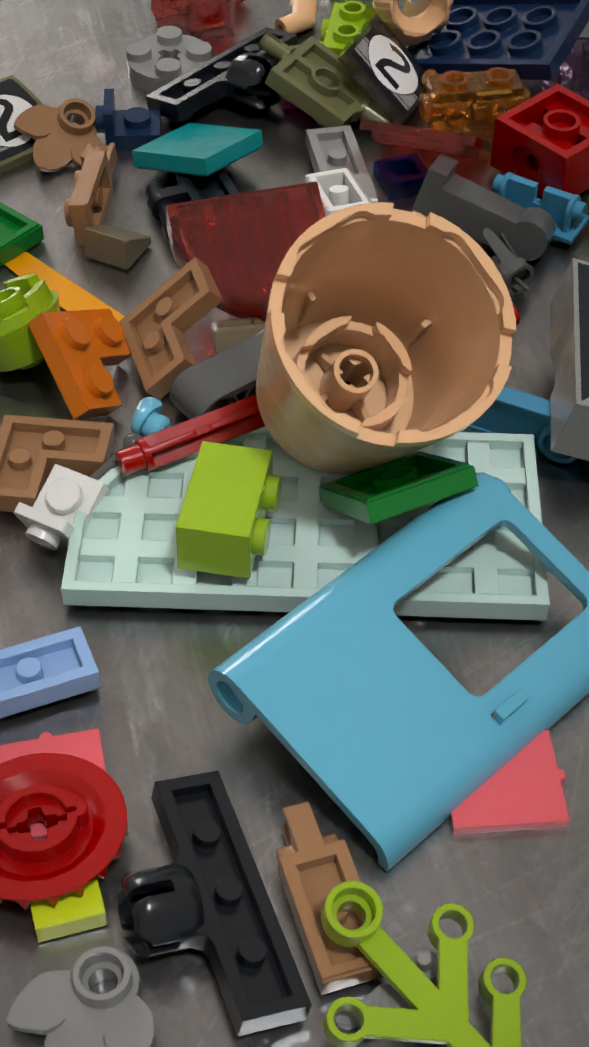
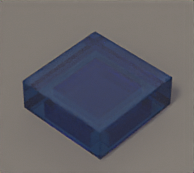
M417 153L374 161L373 175L389 201L417 196L428 171Z

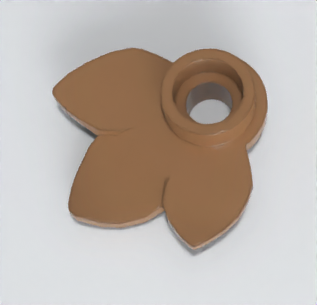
M68 99L57 108L42 104L32 106L22 112L14 122V128L17 131L36 140L33 145L32 160L35 167L40 171L58 172L65 169L72 161L82 168L80 156L87 144L102 145L96 135L95 110L88 102L82 99Z

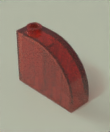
M317 181L166 205V227L173 257L179 270L194 257L198 258L208 266L223 299L216 308L239 318L259 317L263 322L266 321L272 284L285 255L301 234L325 217Z

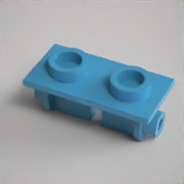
M508 172L506 175L497 174L493 181L492 192L523 206L525 209L528 207H538L551 214L556 226L553 241H561L571 245L589 222V215H586L588 204L581 201L580 195L547 186L543 191L542 199L537 198L538 182L517 176L512 172Z

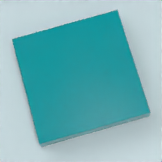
M188 123L132 150L134 167L207 177L260 149L263 146L262 131L258 129Z

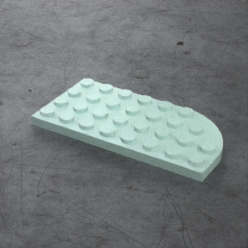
M265 426L221 443L273 450V475L282 476V491L277 512L268 511L266 519L271 520L268 550L265 556L256 554L250 579L178 568L175 527L198 457V453H195L149 472L142 469L126 476L122 474L119 466H116L99 479V481L107 485L111 492L109 496L105 495L92 511L93 518L88 524L86 520L87 513L79 510L76 511L72 521V527L75 531L69 537L61 585L63 605L291 612L436 502L374 524H368L323 506L319 487H322L324 483L348 475L326 473L302 464L278 445ZM458 432L449 438L418 450L469 463L474 466L476 473L484 472L501 479L509 487L511 493L542 524L534 434ZM502 526L499 529L491 530L397 603L393 608L396 616L547 621L550 607L547 570L540 560L508 528Z

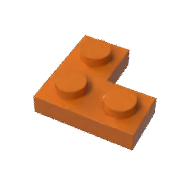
M110 309L42 312L28 323L74 420L106 416L122 406L114 388L113 379L104 366L118 365L132 354L124 339L122 326L114 318Z

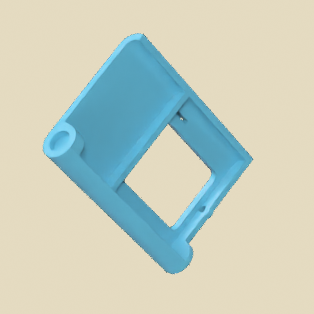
M484 472L476 473L478 487L436 502L208 674L210 689L223 710L240 724L248 725L258 717L370 841L377 852L378 863L386 872L447 820L455 808L541 732L548 730L589 694V571L511 493L504 481ZM503 526L508 528L540 560L544 568L553 573L582 603L583 612L486 694L475 696L470 694L394 613L393 608L491 530L499 529ZM495 715L497 717L496 720H494L491 716Z

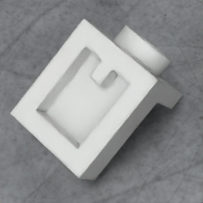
M55 464L33 507L19 502L13 513L28 528L25 533L26 537L45 548L56 551L59 544L68 547L69 537L75 531L72 527V521L76 511L79 510L87 513L86 520L88 524L93 518L92 511L105 495L109 496L111 491L104 482Z

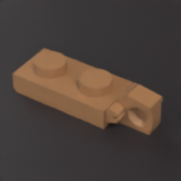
M110 143V145L87 144L80 156L82 168L75 172L74 191L71 197L66 198L64 205L65 221L68 227H73L77 246H84L83 230L85 227L103 225L114 192L112 176L118 160L115 143Z
M309 801L284 807L282 811L285 821L281 825V830L287 846L276 849L278 873L321 995L383 978L381 973L357 947L349 948L336 944L326 935L322 927L321 912L330 891L338 884L346 881L361 882L345 839L338 840L336 834L322 837ZM343 910L337 914V919L344 928L354 930L362 926L360 917L353 911Z

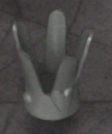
M485 228L483 230V237L496 254L491 257V260L500 272L510 297H515L524 290L528 292L530 290L528 285L533 278L534 268L526 263L523 257L519 258L503 232L500 233L501 241L492 230Z

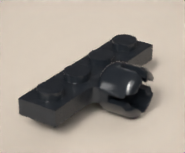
M268 27L258 31L146 95L148 110H161V116L168 118L170 121L183 122L191 119L198 110L209 104L217 103L223 100L224 97H231L236 104L263 111L269 109L270 106L276 105L281 99L275 90L265 84L270 70L279 61L258 48V45L268 31L288 46L298 45L297 35Z
M219 771L156 781L151 799L174 862L169 865L129 872L121 879L122 891L118 894L120 924L122 930L136 931L138 933L137 935L125 937L129 949L133 954L145 958L188 948L203 951L211 962L237 1037L306 1020L312 1006Z

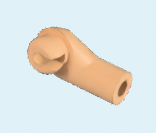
M291 0L289 7H292V13L275 20L274 23L276 30L296 35L312 29L317 21V0Z

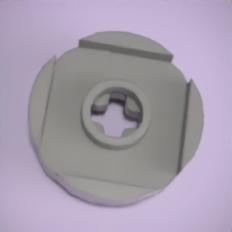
M171 25L162 26L157 29L156 35L142 38L126 46V61L130 81L138 88L151 93L212 58L211 44L196 37L182 34V30L179 27Z

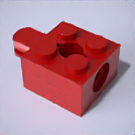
M557 83L496 117L490 166L505 175L508 172H512L517 176L538 182L537 194L543 196V191L547 186L577 195L589 189V100Z

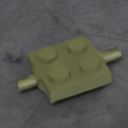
M269 31L263 36L258 48L279 61L270 70L265 84L275 90L283 100L296 105L314 118L316 123L323 128L346 126L351 122L361 119L378 131L379 134L382 135L385 132L392 118H389L371 105L381 89L369 76L312 36L302 44L293 46L286 45Z

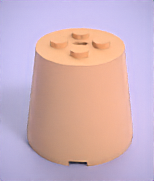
M386 202L349 206L323 217L310 226L298 237L281 262L269 297L257 371L256 397L261 417L271 436L286 453L302 464L322 472L350 475L362 470L385 465L464 430L482 416L501 393L512 369V366H509L512 354V335L517 331L513 303L500 272L487 253L467 233L443 217L431 212L425 217L410 211L394 209V203Z

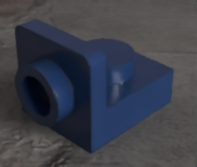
M114 88L104 90V105H96L95 120L96 132L105 133L106 145L115 143L116 151H132L161 137V110H147L142 107L116 110Z

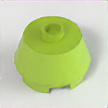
M37 274L19 276L2 283L5 289L0 291V372L28 369L44 360V356L28 323L42 312H59L60 305L58 293L50 290L44 279L40 281Z

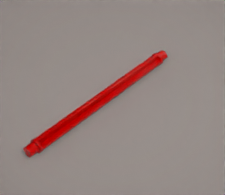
M513 304L516 325H518L520 317L517 308ZM256 394L135 440V445L115 452L122 474L126 476L142 469L149 472L198 453L202 441L224 443L265 427L258 408Z

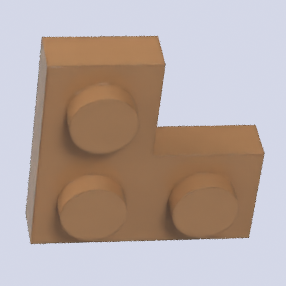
M196 257L119 321L144 389L158 400H161L170 392L174 380L181 372L197 364L184 333L223 301L208 266Z
M4 414L0 426V511L14 512L19 502L33 507L55 464L90 477L111 457L115 442L114 423Z

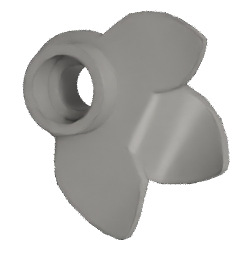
M99 946L87 950L76 960L70 970L46 971L37 975L15 998L6 1019L9 1028L25 1033L45 1035L44 1047H152L155 1037L153 1012L138 996L140 977L136 964L125 953L108 946ZM103 980H110L117 985L115 989L107 993L98 994L91 991L96 983Z

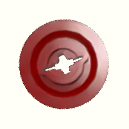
M29 754L1 763L0 904L6 900L16 901L26 910L32 901L46 900L55 907L60 896L72 891L83 896L87 883L94 878L105 879L110 862L113 859L121 858L122 842L124 837L128 836L127 807L119 786L110 775L94 763L68 754ZM44 821L47 828V838L34 841L31 835V824Z

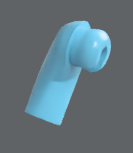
M146 397L139 401L131 421L132 433H138L145 437L171 427L170 419L162 415V403L160 400Z

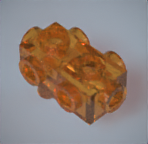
M494 67L488 71L461 72L453 70L447 71L444 74H438L435 70L429 69L423 74L421 79L422 84L426 87V94H420L419 114L421 121L428 123L431 134H437L445 140H457L463 136V132L479 130L483 134L493 137L495 118L530 99V91L528 86L522 85L516 69Z

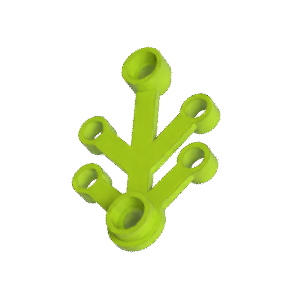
M346 881L338 884L330 891L321 912V923L326 935L340 946L357 947L413 1008L368 1006L355 997L345 996L338 998L329 1006L323 1020L325 1037L335 1047H356L364 1039L440 1044L447 1047H522L520 997L526 989L527 978L521 965L513 959L506 957L493 959L487 964L478 979L479 993L482 999L491 1006L490 1044L469 1023L468 942L474 933L475 924L471 913L465 907L456 903L443 904L436 909L428 923V939L437 949L436 987L380 927L383 905L379 895L373 888L359 881ZM343 910L353 911L360 917L362 926L354 930L344 928L339 923L337 914ZM442 919L456 921L462 929V936L459 938L446 936L440 929L439 921ZM499 972L507 975L513 983V992L505 994L497 991L492 985L491 974ZM339 1012L352 1013L359 1021L360 1030L354 1034L341 1032L335 1025L334 1015Z

